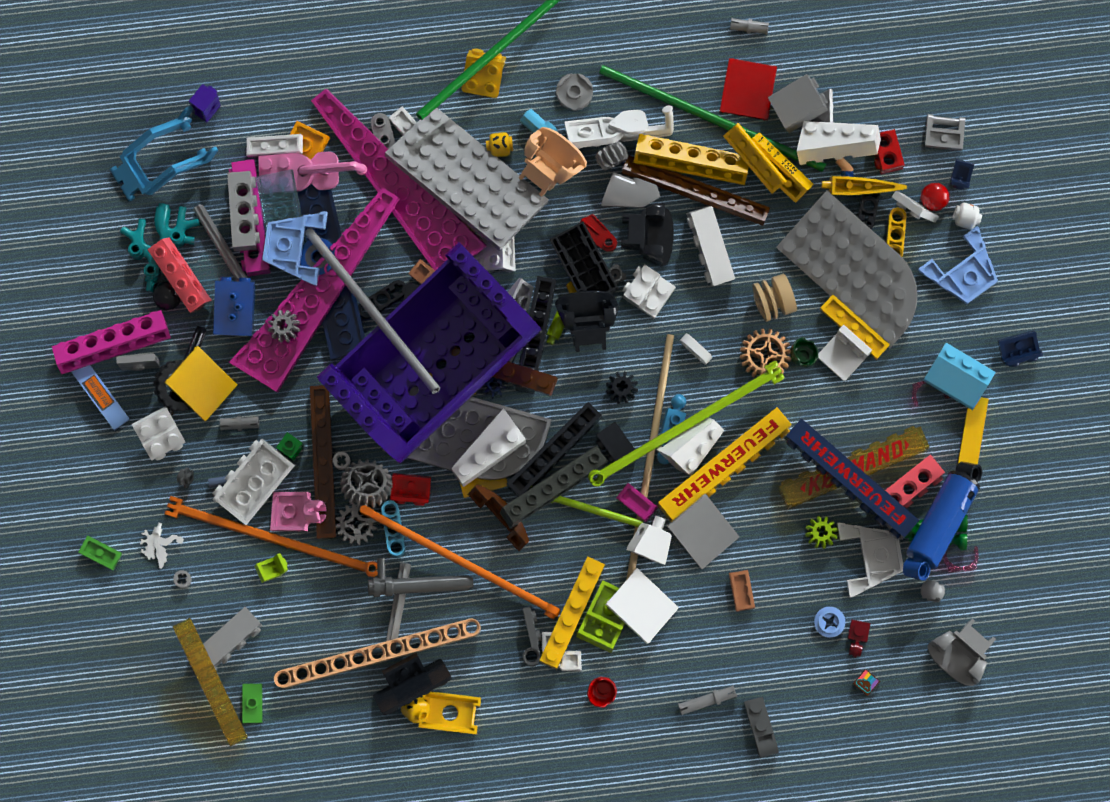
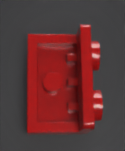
M393 473L390 500H394L398 504L413 502L414 505L419 506L429 503L431 476Z

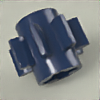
M490 378L488 383L486 382L483 385L488 387L484 391L485 394L490 392L492 398L497 394L502 397L501 390H506L507 387L502 385L504 381ZM494 382H497V385L499 386L496 387V390H492V386H490L493 385Z

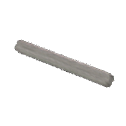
M199 204L194 207L193 211L236 281H239V278H248L204 206Z
M400 563L397 578H409L411 565ZM394 594L386 641L398 638L406 594ZM397 643L393 644L391 647V651L394 654L396 651Z

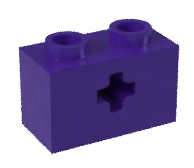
M202 84L189 100V104L193 108L192 113L206 123L221 106L218 92L209 85L207 87Z

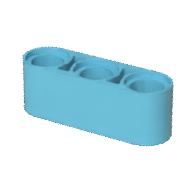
M394 501L384 502L381 507L382 515L402 525L398 505ZM388 506H394L396 511L394 514L388 515L385 513V509ZM384 526L389 554L394 558L402 557L405 553L404 536L398 532L391 534L388 532V527ZM400 544L402 546L401 551L398 553L392 552V545Z

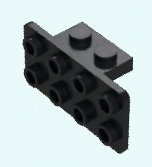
M414 653L382 671L389 686L375 693L373 697L382 715L391 714L396 709L410 704L420 696L427 695L433 689L447 684L452 677L442 659H438L424 667L417 653Z

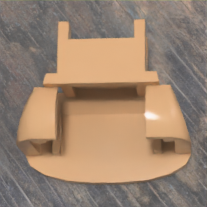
M542 127L531 134L527 140L524 155L527 157L524 162L527 165L519 179L522 180L526 176L542 189L539 193L542 197L547 190L553 189L557 182L561 185L584 169L587 162L579 149L564 136L550 128Z

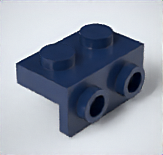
M1034 330L997 340L1002 362L1006 366L1015 367L1020 365V362H1033L1038 360V357L1043 356L1042 351L1039 349L1036 331Z

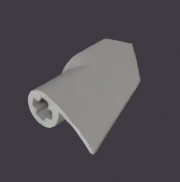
M613 172L601 206L644 208L661 196L657 185L639 178L631 179Z

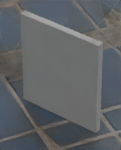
M706 494L702 495L667 526L701 569L705 568L739 538V535Z

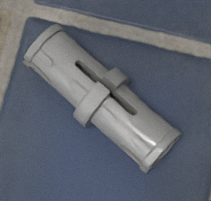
M731 18L730 30L746 31L747 34L751 32L768 34L769 22Z
M240 415L237 418H220V430L238 429V431H242V429L259 428V416L242 417Z

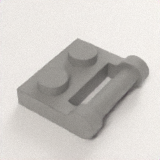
M927 114L924 147L962 151L965 117L956 119ZM933 124L958 126V130L932 128Z

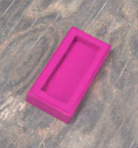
M629 483L616 497L645 522L658 508V506Z

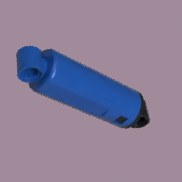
M961 461L957 465L956 471L952 470L948 473L907 549L906 554L909 558L906 559L903 565V573L906 577L926 580L930 574V569L933 570L939 566L980 490L978 482L981 480L983 473L980 465Z

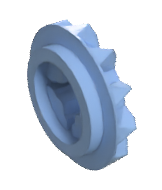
M824 607L815 616V629L824 637H836L844 630L845 617L835 607ZM834 615L833 623L835 626L830 625L825 629L826 621L823 618L830 619Z

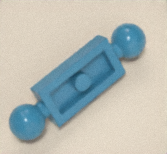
M676 394L672 397L671 405L673 409H666L660 434L685 420L686 413L680 411L686 405V398L683 395ZM658 452V461L661 464H669L670 462Z

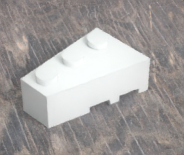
M708 417L656 450L677 470L692 476L724 432V429L715 420Z

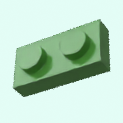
M88 535L78 552L111 570H114L122 555L121 552Z

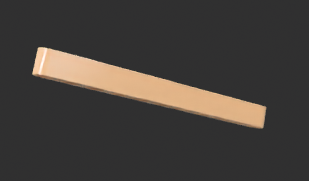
M466 619L283 669L275 674L274 682L281 688L297 686L472 638L480 633L481 626L475 619ZM469 623L477 625V630L474 633L467 632L466 627ZM450 628H457V637L449 638L448 630ZM432 633L439 634V641L437 643L429 641V636ZM413 638H419L421 642L420 646L416 649L410 646ZM395 643H399L402 646L398 654H394L391 651V647ZM376 648H380L383 651V655L379 659L373 657V651ZM358 653L364 656V661L361 664L354 662V656ZM344 659L345 666L342 669H337L335 666L336 660ZM319 664H325V673H317L316 668ZM300 669H306L307 677L301 680L298 678V671ZM282 674H286L289 679L284 685H281L279 682V677Z

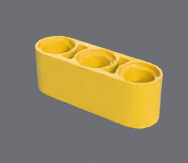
M897 207L891 210L888 217L886 243L902 257L907 216L904 209ZM898 214L902 220L897 222L893 220L892 216ZM891 233H898L900 239H892Z

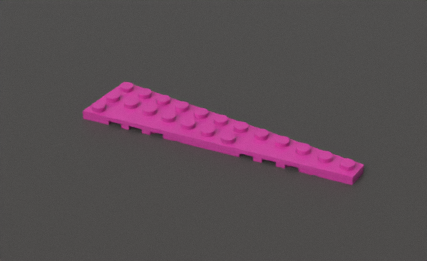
M384 188L370 201L364 211L355 218V221L342 233L338 241L330 247L332 251L335 249L336 259L350 276H352L400 199ZM321 257L313 267L320 266L325 259ZM328 263L324 267L325 274L318 277L317 286L301 280L273 313L278 317L279 310L283 311V313L289 310L291 315H297L296 320H299L301 323L296 326L300 328V332H294L297 338L294 339L290 336V342H286L284 338L282 343L278 341V338L273 339L271 337L273 333L268 331L272 327L268 324V321H274L275 319L269 316L264 325L253 334L250 341L231 359L230 364L277 393L279 392L345 287V284L333 269L327 272ZM286 323L285 325L282 324L281 328L284 330L288 325Z

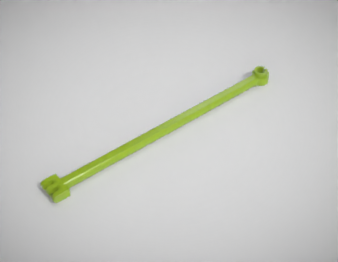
M777 361L764 366L766 372L612 464L601 470H592L588 475V480L593 486H601L610 475L765 383L771 381L775 385L785 377L781 373L780 367H777ZM598 474L597 478L593 479V476Z

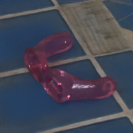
M924 381L912 384V399L915 407H918L916 393L923 384H926ZM944 394L945 399H948L949 396Z
M974 546V561L965 567L955 566L950 563L946 552L943 556V561L948 568V572L977 570L978 547Z

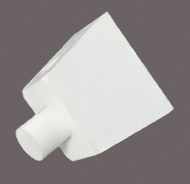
M655 516L652 525L641 523L626 550L665 565L672 537L670 533L663 531L666 519Z

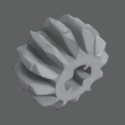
M616 142L596 153L595 157L598 165L603 170H608L624 162L628 158V153L621 142Z
M279 310L278 317L272 314L275 320L268 321V324L272 326L268 329L270 333H273L271 337L273 339L278 338V341L281 343L284 341V338L286 342H290V336L296 339L297 336L294 332H300V328L296 326L301 324L299 320H296L297 315H291L289 310H286L285 313ZM285 323H286L288 326H287V328H284V330H283V329L281 328V325H282V324L285 325Z

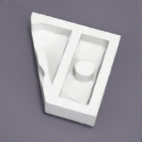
M895 191L892 195V198L897 201L896 205L904 210L908 208L911 210L910 214L917 219L922 217L936 223L939 218L937 214L929 212L924 206L903 193Z

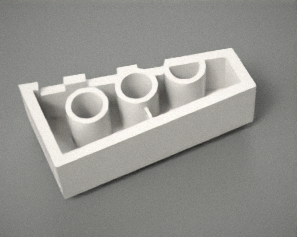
M804 121L797 147L799 164L803 165L808 161L824 162L823 159L830 158L840 160L845 156H852L854 158L877 155L881 141L878 125Z
M707 206L686 213L688 225L694 235V244L700 252L698 254L699 260L706 269L704 275L707 283L715 286L734 280L735 276L713 207Z
M504 408L451 468L453 474L463 487L526 444L525 437Z

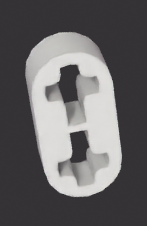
M686 333L679 340L703 364L706 365L713 358L689 334Z

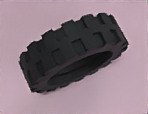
M184 360L169 361L166 365L159 368L160 371L155 375L156 380L153 382V386H155L154 394L157 395L159 403L173 411L191 410L184 401L179 402L171 399L164 383L168 376Z

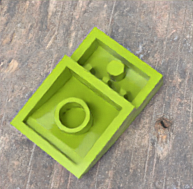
M602 580L576 637L612 653L625 623L605 605L619 588Z

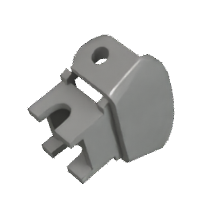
M974 619L968 621L960 632L955 631L952 633L948 631L932 640L927 647L934 662L949 676L966 686H974L980 682L987 665L985 661L987 656L984 653L996 640L994 637L986 640L971 627L975 622Z

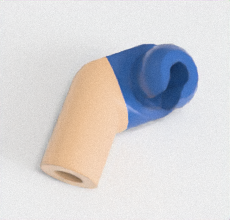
M844 158L835 162L841 168V176L853 177L854 169Z

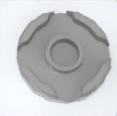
M571 73L565 75L557 84L556 96L558 102L567 110H582L592 100V83L582 74Z

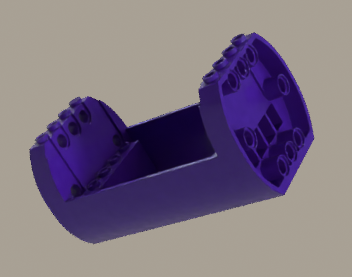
M460 242L445 254L448 259L385 318L427 372L433 375V379L440 387L437 393L432 394L379 326L370 332L336 366L330 363L317 375L318 380L365 432L398 463H402L542 330ZM474 334V340L471 343H467V335ZM455 347H460V354L452 356V350ZM445 360L447 362L446 367L438 369V363ZM413 387H418L417 395L411 396L410 390Z

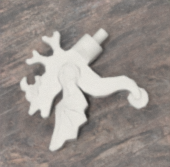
M158 523V526L154 527L151 535L148 534V530H144L145 532L141 533L146 535L147 539H141L140 544L144 542L148 544L145 547V551L141 549V552L148 557V560H151V558L155 559L154 551L155 549L157 550L156 556L159 568L162 569L164 563L167 562L166 557L168 555L163 546L171 544L175 539H177V543L182 544L184 539L177 535H171L166 539L160 537L163 529H161L162 523Z

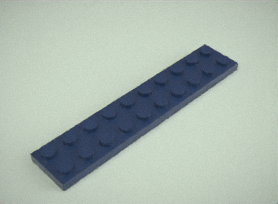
M310 184L302 191L293 192L298 217L317 214L323 211L328 213L326 229H312L320 238L328 240L332 245L336 243L342 234L332 190H318ZM306 235L304 236V243L309 241ZM319 252L316 253L314 261L318 262L323 256ZM345 285L322 322L331 361L344 358L365 338L357 299Z

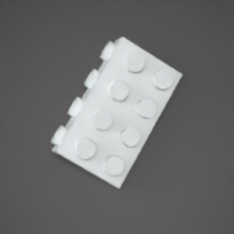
M263 439L259 442L257 440L254 441L249 448L251 450L250 454L247 457L245 455L241 457L237 462L239 465L235 472L231 470L224 478L227 480L224 486L219 485L212 493L215 496L212 499L213 501L219 503L245 525L249 523L295 466V464Z

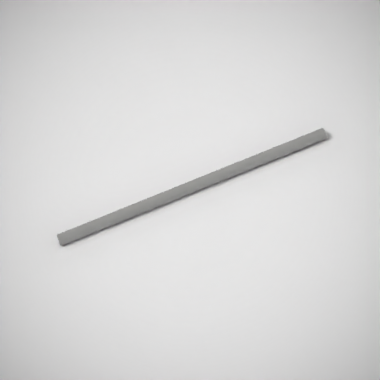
M308 228L305 231L307 238L432 394L437 393L440 390L439 385L312 228Z

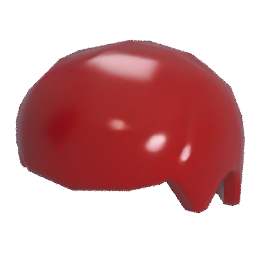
M930 183L921 191L920 200L929 211H940L948 205L950 194L941 183Z
M607 677L595 678L590 682L587 690L589 702L595 707L605 708L612 703L617 695L615 683Z

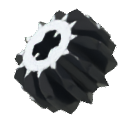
M625 371L623 372V377H620V373L616 372V378L610 376L611 382L606 383V387L610 388L606 393L613 394L610 397L611 401L617 397V404L621 403V399H624L625 404H627V397L633 400L635 396L632 393H638V389L634 388L638 385V382L632 381L633 375L626 378L627 372ZM621 384H624L625 388L627 387V389H624L623 392L619 391V388H617L620 387Z

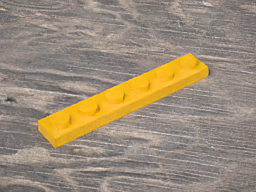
M587 556L539 662L557 670L605 564Z

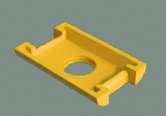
M431 691L427 695H422V698L430 706V712L428 717L419 723V728L477 734L478 726L474 725L476 706L480 707L481 697ZM449 705L454 706L458 711L456 719L452 721L444 719L442 715L443 709Z

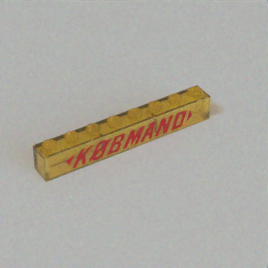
M911 426L904 430L905 433L899 436L897 433L886 437L887 441L882 443L880 441L873 442L869 445L870 448L862 450V448L851 452L852 456L847 458L866 475H871L923 453L930 446L921 426L918 428ZM809 470L799 474V478L793 481L791 478L781 482V486L778 488L787 510L838 489L830 482V477L826 474L823 476L817 470L811 473Z

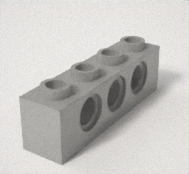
M250 171L227 173L232 248L234 251L257 250V244H260L259 232H256L259 218L258 214H255L254 207H257L258 204L257 195H253V188H256V178L252 177ZM241 189L248 190L245 196H239L238 192ZM241 208H249L247 214L241 215L239 213ZM249 226L250 231L248 233H241V228Z

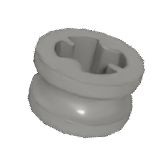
M180 570L175 573L173 581L176 586L183 589L189 587L192 578L187 571ZM181 574L183 577L187 575L185 579L187 582L185 584L182 582L181 584L178 583Z

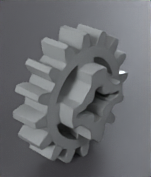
M355 503L352 504V508L346 505L345 512L339 511L342 516L336 517V520L340 524L335 526L337 529H341L338 532L339 536L344 534L343 541L350 539L351 545H353L354 541L361 545V540L367 543L368 536L374 537L372 531H377V527L373 526V524L378 522L371 518L359 516L362 505L357 508ZM351 513L352 516L349 520L344 522L345 518ZM355 520H358L359 523H362L359 524V528H355L354 525H352L355 523ZM369 526L366 533L362 535L364 528ZM345 529L353 531L354 536L349 535Z

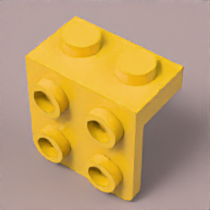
M469 50L466 56L464 71L485 54L483 50ZM499 53L462 85V91L497 98L506 57Z

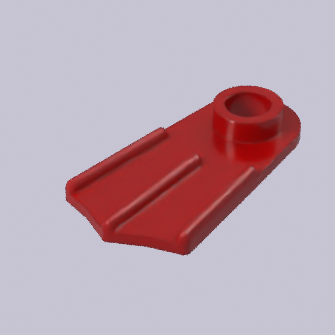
M594 214L581 219L580 222H584L594 243L606 252L615 250L617 239ZM611 240L612 245L607 246L605 241Z

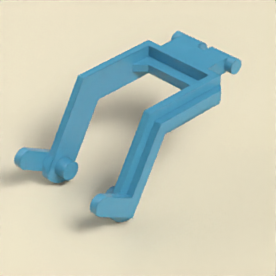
M192 106L186 107L177 119L147 130L123 150L122 155L119 156L123 164L118 168L117 166L110 168L117 183H124L120 188L128 201L135 199L133 194L138 190L142 194L153 195L177 174L210 162L218 152L217 147L211 148L208 152L203 148L197 152V156L171 165L153 181L148 180L137 162L136 153L154 138L181 128L183 132L191 128L192 118L189 115L193 111Z

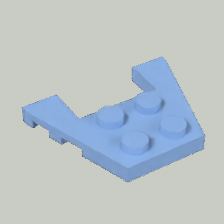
M323 211L317 214L268 222L262 260L317 286L320 269L300 266L306 227L326 229L328 213Z
M978 226L963 236L974 253L946 274L941 271L933 259L918 269L919 273L965 304H969L998 282Z

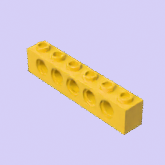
M639 134L633 162L745 185L749 168L737 153Z

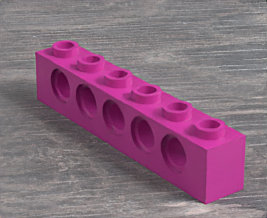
M254 159L231 162L232 168L229 169V173L250 171L252 177L256 178V188H253V195H257L258 206L254 207L255 214H258L259 218L256 232H259L260 244H257V250L240 251V253H244V260H241L243 272L246 271L248 277L270 274V265L262 260L266 236L256 163ZM241 189L238 195L245 196L248 190ZM241 208L239 213L245 215L249 212V208ZM244 226L241 228L240 232L248 233L250 231V227ZM257 251L259 255L257 258L252 259L249 257L250 253Z
M162 310L84 336H78L66 342H60L52 346L57 367L62 375L170 339L171 336Z

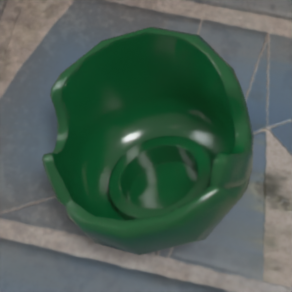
M805 337L797 339L790 348L791 360L797 366L808 368L815 364L818 359L817 347L813 341L806 340Z

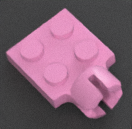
M273 492L270 530L308 531L309 524L322 523L325 520L326 515H319L318 511H327L326 505L321 500H311V493Z

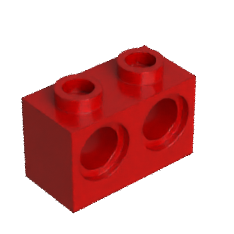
M895 129L880 132L881 140L887 141L888 146L882 147L879 145L878 154L875 155L876 159H874L876 170H880L881 175L902 170L905 164ZM884 158H891L893 164L887 165L884 162Z

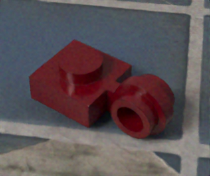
M851 620L847 639L855 641L854 644L851 643L849 655H852L853 658L861 657L863 645H859V642L867 643L871 623Z

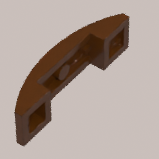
M478 484L474 486L467 495L480 509L484 505L490 509L510 532L506 538L518 551H521L529 542L522 522L510 529L500 514L501 509L507 503L491 490Z

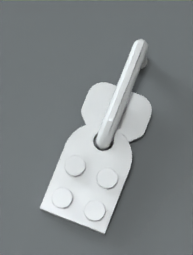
M668 105L662 109V112L665 114L664 125L648 126L645 112L641 110L623 111L615 118L599 117L565 121L567 140L576 148L581 149L583 147L608 145L617 141L638 140L639 134L667 137L672 135L674 131L673 107Z

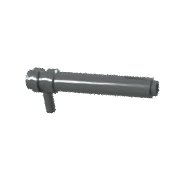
M377 558L378 578L368 580V595H373V597H380V595L388 597L393 596V594L468 591L470 588H473V577H469V575L397 579L386 577L385 558Z

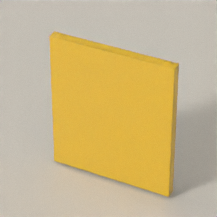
M199 346L194 348L164 382L204 421L209 419L238 385Z

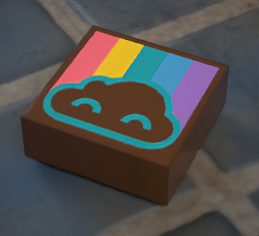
M865 669L853 682V685L868 696L880 681Z

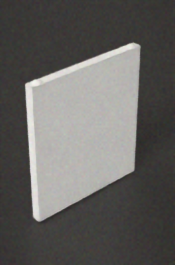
M638 568L633 571L605 604L646 644L651 642L679 608Z

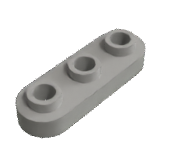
M383 113L375 114L371 118L373 134L380 141L383 137L388 138V141L383 144L389 149L395 144L389 118ZM383 120L384 122L383 124L378 125L377 121Z

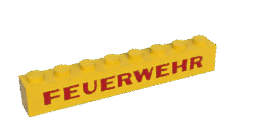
M776 407L658 502L657 506L672 522L702 495L706 494L708 497H711L716 492L715 488L720 484L722 486L726 485L731 480L730 476L736 472L738 475L746 468L745 464L751 461L753 463L761 456L760 452L763 449L768 451L776 444L774 441L778 437L783 439L790 432L789 429L792 424Z

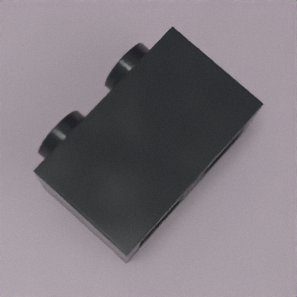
M613 422L596 434L597 441L595 442L601 451L605 449L610 464L635 450L616 422Z

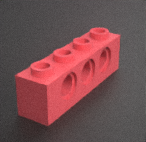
M170 237L161 239L147 249L190 313L198 311L212 301Z
M930 454L885 491L896 498L907 509L914 503L912 501L913 498L916 496L921 498L928 492V486L931 484L936 486L943 480L941 476L945 471ZM925 474L928 481L925 483L919 481L918 475ZM906 485L911 486L913 493L906 494L903 491V487Z

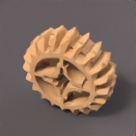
M761 329V335L756 330L753 332L754 337L749 334L747 336L749 341L744 340L742 344L745 347L740 348V351L745 353L740 355V359L745 360L742 362V366L749 365L746 372L748 373L753 370L752 377H755L757 373L762 375L766 372L764 366L769 361L780 360L777 367H780L783 374V368L787 369L789 366L786 362L791 361V357L786 356L790 354L791 350L785 349L790 344L789 342L782 343L785 337L777 338L779 336L778 331L775 333V336L771 335L772 329H769L768 334H765L764 329ZM765 340L762 348H751L755 343ZM771 342L778 346L781 354L772 350ZM767 346L768 355L771 356H768L764 363V355L761 352L763 353ZM750 354L760 360V367L754 364Z

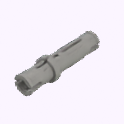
M732 685L731 687L719 691L713 690V693L678 703V706L681 709V715L716 703L720 705L722 701L736 698L737 694L734 685Z

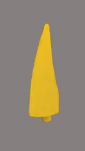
M831 176L829 181L821 182V188L829 189L832 195H861L907 189V185L860 177Z

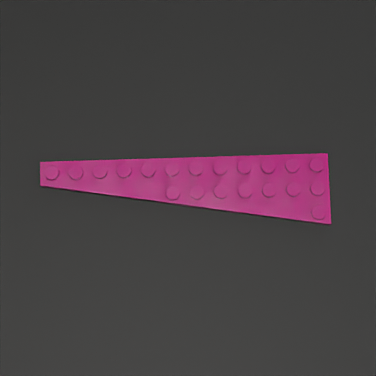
M324 89L311 100L354 161L366 165L367 172L365 176L376 191L379 192L384 188L400 198L392 213L435 271L448 259L445 254L458 242L473 257L487 247L460 218L385 157V152L388 148L328 89Z

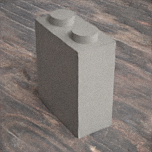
M807 74L768 97L784 128L789 133L803 126L804 121H811L828 110L825 105L828 101L823 93L819 94L817 81L814 77L811 79Z

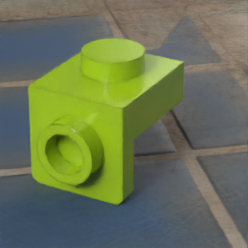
M281 553L254 565L262 583L280 577L288 571L287 562Z

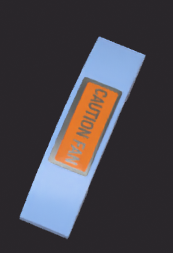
M91 365L71 371L114 431L130 420Z

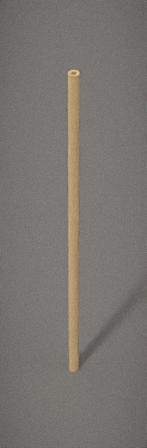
M670 334L666 336L649 441L657 437L659 432L674 335ZM656 449L647 453L641 493L647 498ZM637 515L636 519L644 521ZM635 527L634 535H635V533H636L638 527ZM632 552L630 554L626 580L636 569L638 555Z

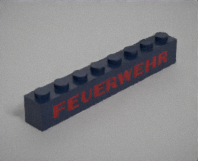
M802 418L786 435V444L791 449L800 451L802 453L801 457L808 463L811 461L815 464V469L823 476L826 474L830 477V482L835 487H841L845 490V495L850 500H856L860 503L859 507L868 514L870 512L874 515V520L883 527L885 525L889 528V533L894 538L903 540L919 522L912 513Z

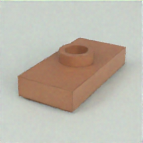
M748 570L729 573L735 611L755 609Z

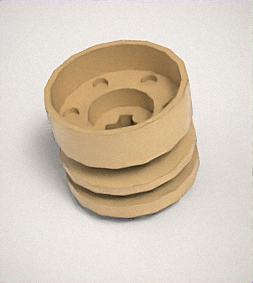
M784 273L771 278L772 287L765 280L761 282L762 288L758 282L753 284L754 301L764 321H770L771 314L773 318H778L779 308L784 315L797 311L791 285Z

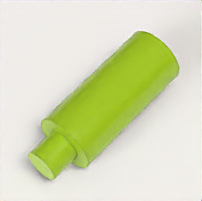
M558 311L546 334L549 336L546 343L553 345L555 340H559L565 328Z

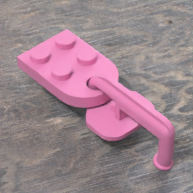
M318 152L311 160L299 153L258 156L259 194L298 192L306 189L310 184L318 190H330L338 185L339 172L356 171L357 174L364 175L367 172V167L355 161L338 163V157L333 152Z

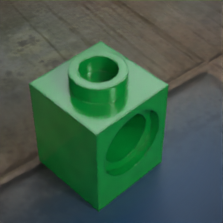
M287 432L276 449L294 462L305 446Z

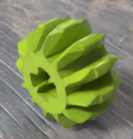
M817 516V523L811 519L810 524L812 526L807 525L805 528L811 531L807 532L805 537H812L808 543L811 544L815 541V548H818L821 543L822 548L825 549L826 543L832 546L833 542L831 539H837V536L832 533L837 532L838 528H831L835 522L831 521L828 524V517H825L822 522L821 517ZM821 528H823L824 533H826V536L823 535L822 537H820L819 532H817V529L819 531Z

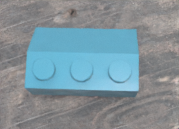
M945 343L923 381L973 410L996 372Z

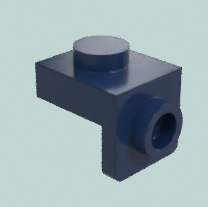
M959 159L955 160L950 184L954 188L960 190L969 188L974 163Z

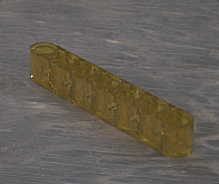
M191 618L172 626L230 747L247 739V734Z

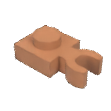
M420 259L408 275L421 285L435 270Z

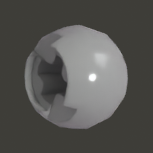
M926 580L922 584L921 596L923 599L926 598L927 601L940 602L945 594L943 584L931 580Z

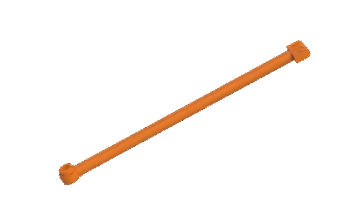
M173 496L169 498L170 501L176 502V504L168 503L167 507L173 509V512L165 511L164 515L177 519L178 515L181 514L363 571L369 577L378 576L376 571L377 563L374 561L363 562L182 505L183 499ZM372 565L376 567L374 572L369 571V567Z
M362 505L360 507L362 515L381 523L543 609L545 616L554 619L555 616L558 617L561 610L556 606L541 600L377 513L368 506Z

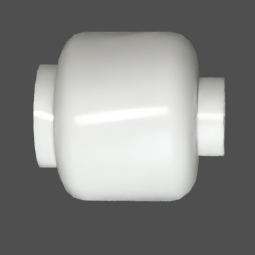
M961 203L960 206L957 205L955 208L953 220H955L957 226L971 230L975 225L979 226L982 215L979 214V207L968 203Z

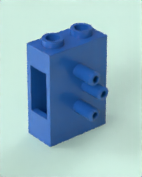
M220 277V280L215 281L213 334L253 336L255 282H251V278H239V281H232V277Z

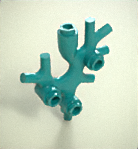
M159 203L155 211L154 224L160 240L170 237L176 247H181L184 244L194 245L195 237L186 236L185 231L189 228L200 226L199 219L187 221L185 219L187 208L180 206L175 228H170V205ZM140 218L136 231H131L123 226L120 233L132 241L128 247V252L134 260H141L143 257L148 260V264L144 267L145 281L147 282L146 291L153 292L154 284L160 278L161 272L159 266L147 250L151 246L147 245L144 241L146 220ZM176 235H180L178 239H174ZM135 248H139L137 252H133ZM155 269L153 273H149V271Z

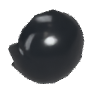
M169 281L161 282L153 291V302L159 309L165 311L173 310L181 302L180 297Z

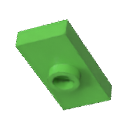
M242 684V723H263V684Z

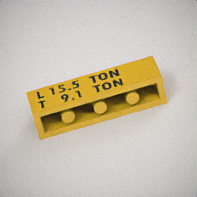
M759 132L752 140L787 180L780 189L796 203L814 184Z

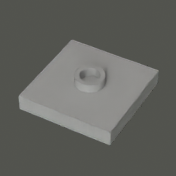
M154 353L116 357L117 365L122 371L160 368V361Z

